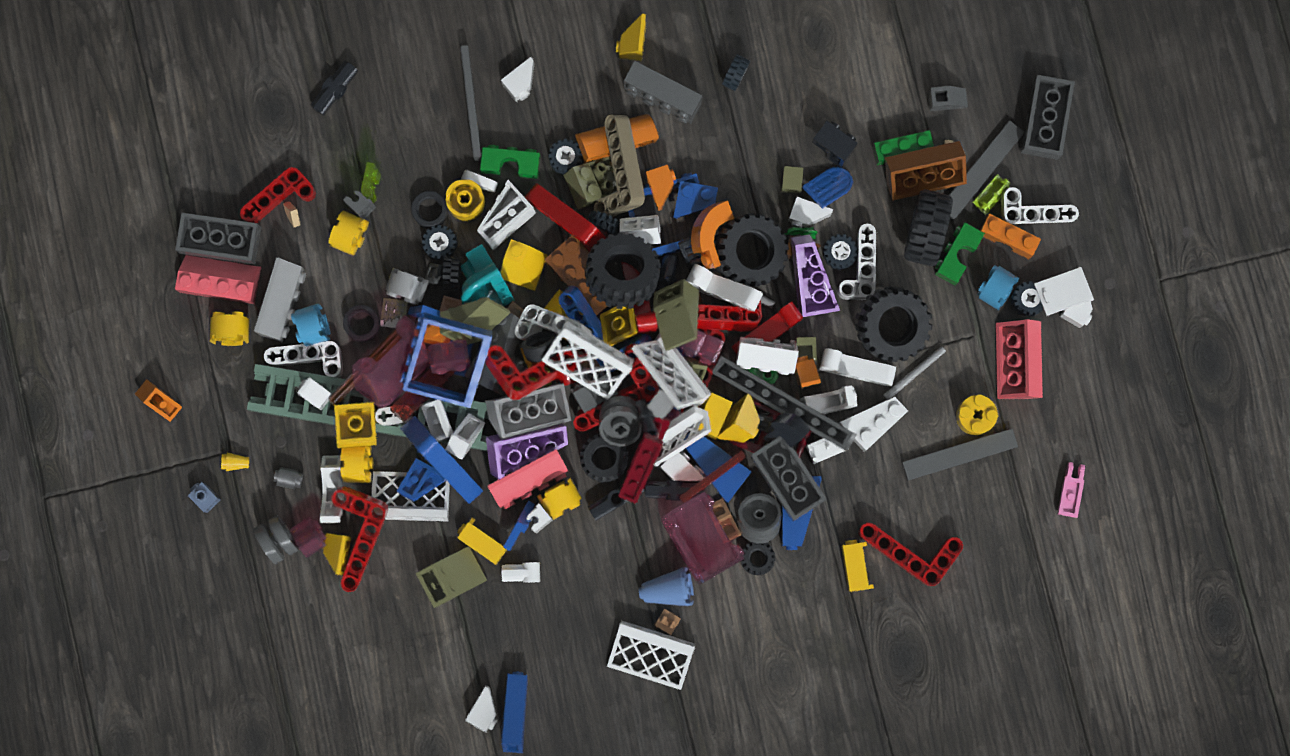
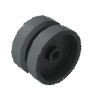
M616 396L602 404L599 411L600 435L609 444L619 447L628 446L636 442L641 436L642 424L638 420L639 414L635 407V400L630 397Z
M762 493L746 497L738 510L739 531L750 542L767 543L773 540L781 527V509L778 502L770 495Z
M277 514L268 519L269 528L264 524H260L253 529L262 549L275 565L284 560V552L288 555H293L299 551L292 532Z

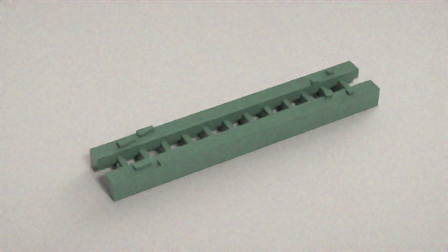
M255 364L254 379L269 382V384L267 383L265 393L267 398L251 396L247 410L336 426L335 410H330L331 403L329 401L322 410L312 407L311 403L306 399L304 405L292 403L295 387H299L304 379L308 380L310 377L332 394L346 379ZM359 382L344 397L343 405L350 404L352 396L364 398L363 403H370V400L382 401V408L389 407V403L402 405L409 399L408 401L410 402L406 406H418V420L425 426L426 419L421 407L437 399L424 396L423 399V395L404 391L400 388ZM276 384L288 385L285 402L273 400ZM418 399L421 401H424L426 399V401L422 405H420L422 402L416 403ZM442 401L446 413L458 414L455 430L469 413L483 422L485 419H489L486 403L473 401L471 408ZM402 409L400 417H402L405 414L404 409ZM384 411L379 419L386 422L387 414ZM375 419L376 433L407 438L400 429L404 424L383 426ZM483 428L471 449L487 451L486 437L488 436L482 435ZM450 438L439 443L448 445Z

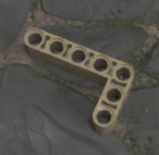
M608 115L604 122L618 192L597 200L594 204V211H600L613 217L643 205L645 200L631 124L626 115Z

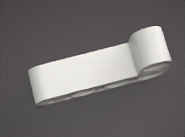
M1014 187L1007 188L1001 193L1002 220L1010 224L1073 222L1079 215V211L1074 205L1021 206V192ZM1009 191L1015 193V199L1012 202L1007 199ZM1029 209L1033 210L1035 214L1032 220L1026 217V212ZM1048 209H1051L1054 214L1050 220L1045 216V212ZM1010 210H1013L1016 214L1015 219L1012 221L1007 218V213ZM1068 210L1072 212V215L1069 217L1059 216L1060 212H1067Z
M871 224L862 225L857 232L856 280L841 282L837 292L842 299L866 300L868 295L861 292L862 286H868L871 290L870 294H874L876 283V230ZM864 230L871 233L867 238V243H864L865 234H862ZM868 248L871 251V256H863L861 250ZM868 267L871 270V274L869 276L863 275L861 268ZM847 285L851 288L852 292L845 294L842 291V287Z
M697 264L693 265L686 280L706 295L755 312L763 293L752 287L715 275Z
M530 304L523 310L515 328V335L523 341L533 334L542 332L543 329L555 332L558 335L566 321L573 323L591 334V331L578 321Z
M333 341L320 342L307 347L304 344L273 347L267 349L264 353L265 361L274 367L323 362V370L327 376L339 378L343 374L341 348ZM330 346H335V354L328 355L327 349ZM316 348V356L309 358L308 351ZM296 350L298 353L297 358L290 360L289 353ZM273 353H275L278 356H284V359L282 357L275 358V361H273L270 359V357H272ZM337 365V373L330 374V366Z
M828 348L823 351L820 364L821 371L890 387L893 385L896 367L844 355L841 351Z

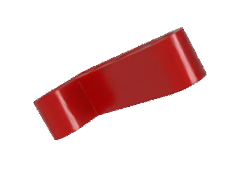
M290 167L243 206L240 216L245 222L258 223L294 191L303 201L308 202L315 198L316 190L297 168ZM292 174H298L296 181H289ZM276 187H284L282 193L275 194ZM309 187L311 189L310 193L306 196L302 195V190ZM268 198L269 204L264 207L261 206L262 199ZM254 206H257L261 211L258 212ZM248 212L253 214L252 218L248 217Z
M761 299L755 312L735 306L698 305L697 329L753 331L757 328L762 318Z
M790 302L744 338L764 339L763 341L773 342L774 339H777L803 319V315L795 304ZM739 341L731 347L736 355Z

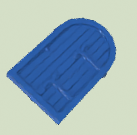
M833 167L803 185L802 188L823 209L846 194L852 187L853 179L845 169Z

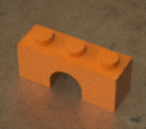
M992 214L985 218L980 229L981 232L985 233L984 238L993 242H1002L1010 246L1013 252L1027 259L1034 255L1041 241L1040 238Z

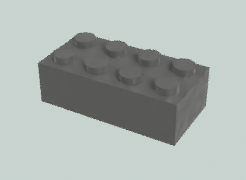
M636 61L633 62L624 79V90H626L629 96L634 98L638 96L643 99L642 101L649 106L655 105L664 114L669 115L671 113L677 116L676 119L685 124L686 122L692 123L702 103V95Z
M1037 75L1034 78L1021 153L1056 160L1062 156L1074 81Z
M181 213L175 250L185 255L255 265L261 227L257 223Z
M781 436L750 456L792 522L827 500L793 447L790 448Z

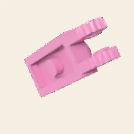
M1068 462L1057 514L1077 518L1084 485L1085 465L1080 464L1077 478H1072L1074 466L1072 462Z

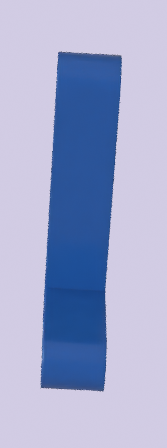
M568 286L559 297L561 307L570 319L578 321L587 328H592L590 330L591 334L603 341L601 322L580 289L576 286ZM640 334L617 346L613 345L611 347L624 354L626 347L630 344L637 345L653 340L647 334ZM633 352L628 353V356L631 358L637 357ZM596 359L600 366H605L602 359ZM613 368V369H609V370H610V372H613V371L617 370V368Z
M415 416L400 428L418 451L469 504L483 492L482 488Z

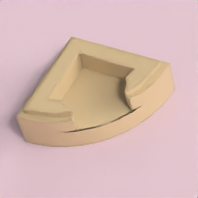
M291 202L283 203L292 226H300L299 215L295 206Z

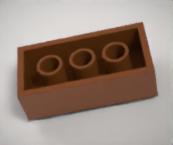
M960 141L885 157L887 187L892 200L919 195L920 191L924 189L937 191L967 184L966 155Z
M571 236L544 259L545 263L566 287L571 285L578 287L597 317H599L609 307L605 305V302L602 301L600 303L596 300V295H591L589 287L586 286L585 268L590 252L578 239Z

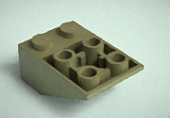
M611 156L575 166L564 174L578 210L592 206L597 200L618 192Z
M684 279L654 292L653 309L666 351L697 339L699 290Z
M482 297L477 301L467 302L462 306L451 307L446 311L440 312V317L491 331L510 314V310L488 297ZM440 327V334L462 346L479 342L482 339Z
M469 546L416 573L434 608L487 581Z

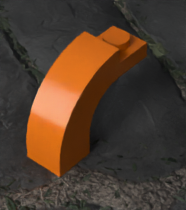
M728 201L717 202L708 206L699 214L692 228L691 246L693 254L701 253V262L706 269L721 266L714 245V235L721 224L734 219Z

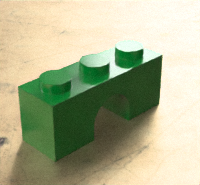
M929 130L876 142L872 150L877 166L885 164V157L934 147Z
M495 145L483 147L481 173L500 175L503 164L513 161L519 166V177L538 179L540 153H537V150L525 149V151H518V148L515 147L499 149V146Z
M964 223L962 227L958 225L953 234L956 238L953 243L949 242L944 250L947 253L943 260L940 258L935 266V269H937L935 275L955 286L967 267L958 261V250L966 249L974 253L985 233L967 223Z

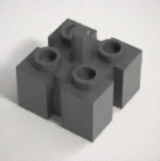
M604 370L596 371L598 379L608 378ZM593 372L583 374L585 380H595ZM577 381L570 388L584 413L607 400ZM610 382L601 383L600 388L609 392L611 389ZM616 390L610 398L618 394Z

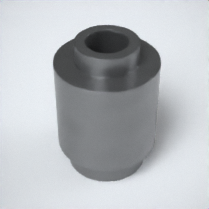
M280 467L279 470L275 471L274 481L277 482V486L290 489L301 487L303 473H299V470Z

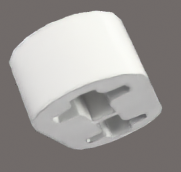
M468 170L464 171L461 180H472L481 189L492 193L495 192L498 185L497 182Z
M405 405L401 407H383L376 411L375 419L383 426L404 424L412 418L413 413ZM402 408L406 412L410 411L404 421L400 416L395 417V414H399ZM384 411L387 415L392 414V417L386 418V422L379 419V416Z

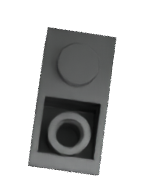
M954 86L932 87L928 92L930 111L968 108L966 88Z

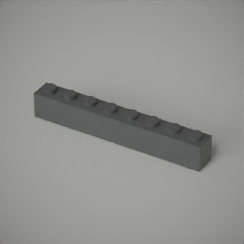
M720 357L712 371L713 374L780 413L789 412L799 416L812 432L845 451H848L857 434L725 357Z

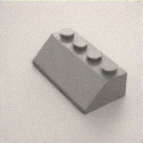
M276 258L254 332L260 336L280 342L287 338L289 333V327L287 326L289 320H292L291 314L295 313L293 306L300 297V283L303 284L306 277L303 267Z
M564 383L542 386L519 400H512L506 395L485 401L489 420L500 439L571 421Z

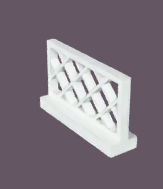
M569 321L565 322L562 330L542 358L544 363L607 400L610 399L626 374L630 372L634 362L632 358ZM561 338L568 339L571 346L561 348ZM576 349H585L588 356L578 357ZM573 350L575 358L565 360L563 352ZM559 352L561 361H553L549 356ZM593 359H602L605 366L595 367ZM589 360L591 368L581 369L580 361ZM576 362L577 371L567 369L566 364ZM617 368L622 373L620 376L611 377L609 369ZM606 370L608 378L598 379L596 371ZM593 372L595 380L587 381L584 379L583 374ZM610 382L611 389L609 392H606L600 388V384Z
M661 337L655 341L634 345L632 348L677 409L690 405L701 406L711 395L710 391L677 348L668 351L664 349Z
M373 471L372 497L377 498L383 494L389 500L386 504L392 503L394 505L388 506L389 510L385 520L449 521L450 483L447 480L446 485L440 491L434 488L437 493L430 500L425 495L423 496L427 502L422 507H417L409 499H407L408 502L403 506H397L393 501L400 494L397 493L390 499L384 491L392 484L398 489L399 487L394 482L400 477H405L407 472ZM377 477H386L390 482L381 489L377 485ZM440 495L445 500L444 507H436L432 501ZM374 508V512L377 515L383 514L380 508Z
M621 620L607 667L681 690L695 643ZM620 636L629 637L632 644L622 648L619 643ZM646 642L651 650L641 654L636 645ZM634 646L639 656L629 661L624 651ZM665 648L669 656L659 660L655 650ZM620 653L623 654L626 663L622 665L612 663L614 656ZM653 653L657 662L647 666L643 657ZM678 654L687 655L686 662L678 666L674 656ZM671 658L676 668L666 672L661 663ZM641 659L645 667L640 671L634 670L631 665L632 662ZM659 664L664 674L658 677L652 676L649 669ZM676 670L681 676L679 684L671 682L668 677L670 673Z

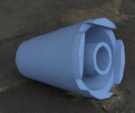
M687 567L680 568L642 583V587L639 588L640 599H643L645 603L692 606L694 600L690 601V596L694 595L691 575L686 574V571L689 569Z

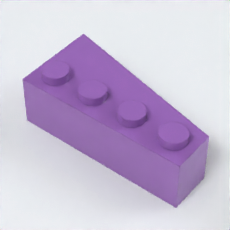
M810 235L792 237L791 245L800 313L803 317L840 311L812 237Z
M558 424L500 439L498 434L486 437L490 474L499 480L509 472H515L521 466L532 463L537 458L568 445L566 426Z

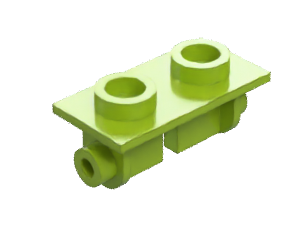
M997 174L976 197L973 203L986 215L999 201L1003 190L1010 188V182L1005 178L1002 179Z

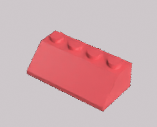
M185 255L178 270L175 290L179 293L255 305L261 267Z
M1027 319L996 323L997 399L1043 398L1041 321Z
M556 449L488 485V488L498 506L508 509L515 505V500L519 498L525 500L533 495L532 491L536 489L541 491L550 486L549 482L553 480L558 482L566 478L568 470Z

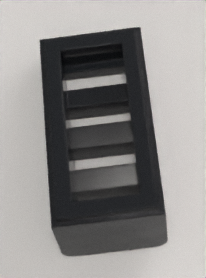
M691 237L678 242L689 272L694 264L705 268L701 262V253L693 254L692 247L685 250V248L691 246Z

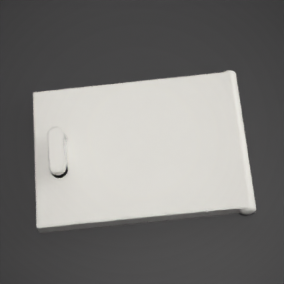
M1082 267L1034 284L1046 316L1094 300Z

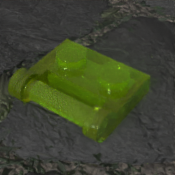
M367 162L361 193L375 203L377 196L374 192L376 184L380 183L381 173H379L375 163Z

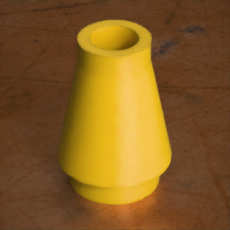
M228 452L227 454H222L221 469L231 471L249 468V457Z

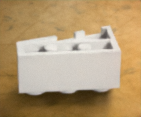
M507 180L503 191L496 198L495 204L488 211L477 231L481 238L494 250L536 212L524 196Z
M740 337L736 362L741 368L751 369V367L759 368L763 372L774 370L783 375L795 372L798 356L795 340H790V344L780 343L778 339H774L772 343L763 341L764 339Z
M894 397L838 424L857 434L854 442L865 452L908 410Z

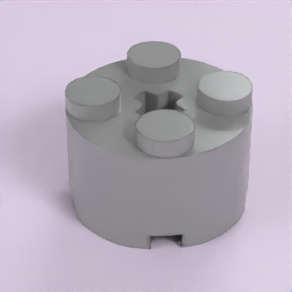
M393 268L385 288L387 290L386 294L395 298L403 296L405 297L404 301L418 305L419 302H422L429 280Z

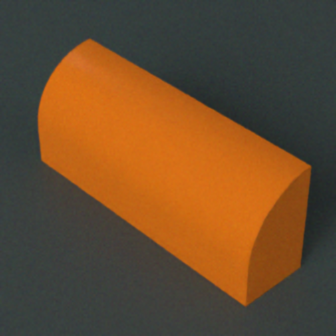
M649 114L629 119L635 148L655 143L658 140V132ZM605 126L575 135L585 163L610 156Z

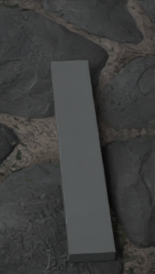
M468 45L461 46V56L474 160L479 161L482 158L470 52Z
M1011 121L1007 123L966 174L967 184L957 186L950 194L953 198L950 215L952 220L958 216L1025 133Z
M1009 429L902 462L907 481L1017 448L1018 445L1013 429Z

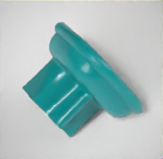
M481 244L466 253L468 260L460 266L467 279L462 286V304L477 301L482 297H488L503 307L514 301L503 277L483 245Z

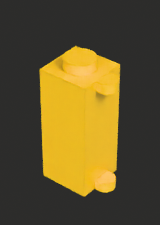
M474 518L467 525L463 523L457 532L459 534L458 539L497 565L507 549L473 525L475 522Z
M857 540L845 541L846 545L841 546L848 592L874 588L873 584H868L863 546H867V542L857 543Z

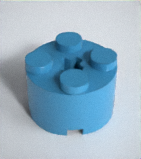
M994 265L989 273L988 282L984 281L977 295L982 301L1000 310V307L1003 306L1013 291V285L1017 284L1019 277L1001 266L997 267Z
M320 304L298 309L295 313L291 314L294 325L296 324L298 330L296 338L299 343L303 342L306 347L330 340L327 335H330L329 323L326 314L322 315L320 312L323 309Z

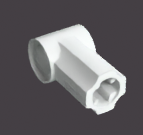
M540 563L502 565V582H540Z

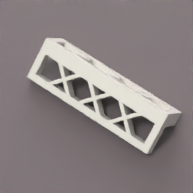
M693 406L670 422L663 438L664 444L662 449L664 448L662 455L657 457L655 466H659L711 432L708 411ZM703 422L704 428L698 432V428ZM691 431L688 439L684 441L687 432ZM677 439L675 447L673 449H670L673 444V441Z

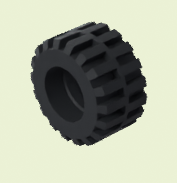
M596 434L583 444L580 451V463L585 474L592 480L602 483L611 482L618 479L627 468L628 452L626 446L611 445L600 434ZM600 447H609L615 453V463L609 469H600L593 462V454Z

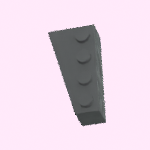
M510 313L491 330L492 340L490 347L494 345L502 347L511 361L515 362L516 346L520 344L521 340L515 335V328L520 318ZM477 353L465 375L467 378H470ZM491 356L493 359H499L497 356ZM484 363L478 384L505 396V391ZM502 371L503 374L509 375V372Z

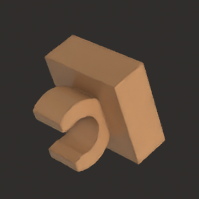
M664 609L655 626L672 635L681 618Z

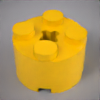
M467 179L453 182L446 191V205L455 218L470 221L482 213L485 207V197L480 186L474 181ZM463 197H464L465 199L468 198L469 202H468V203H466V202L463 203V202H462V198H463Z
M342 211L337 218L339 222L336 226H333L329 246L347 254L355 255L357 248H361L364 242L362 234L367 230L369 221Z
M213 312V317L210 318V342L216 344V341H221V345L240 346L243 345V341L246 344L249 343V318L244 317L243 312H232V315H224L223 312Z
M974 395L965 399L959 404L956 412V422L960 429L972 435H980L989 431L995 425L998 418L995 404L983 395ZM974 412L980 413L979 418L975 419L973 417L975 414Z
M371 446L341 449L342 482L371 483L372 475L370 469H373L374 466L373 457H370Z
M571 478L567 480V484L562 481L547 489L544 494L545 496L542 497L541 494L537 496L543 509L553 519L563 515V510L567 508L572 510L581 503L582 497Z

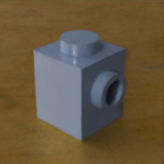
M203 482L200 484L196 483L190 489L191 493L188 495L205 513H208L221 500Z

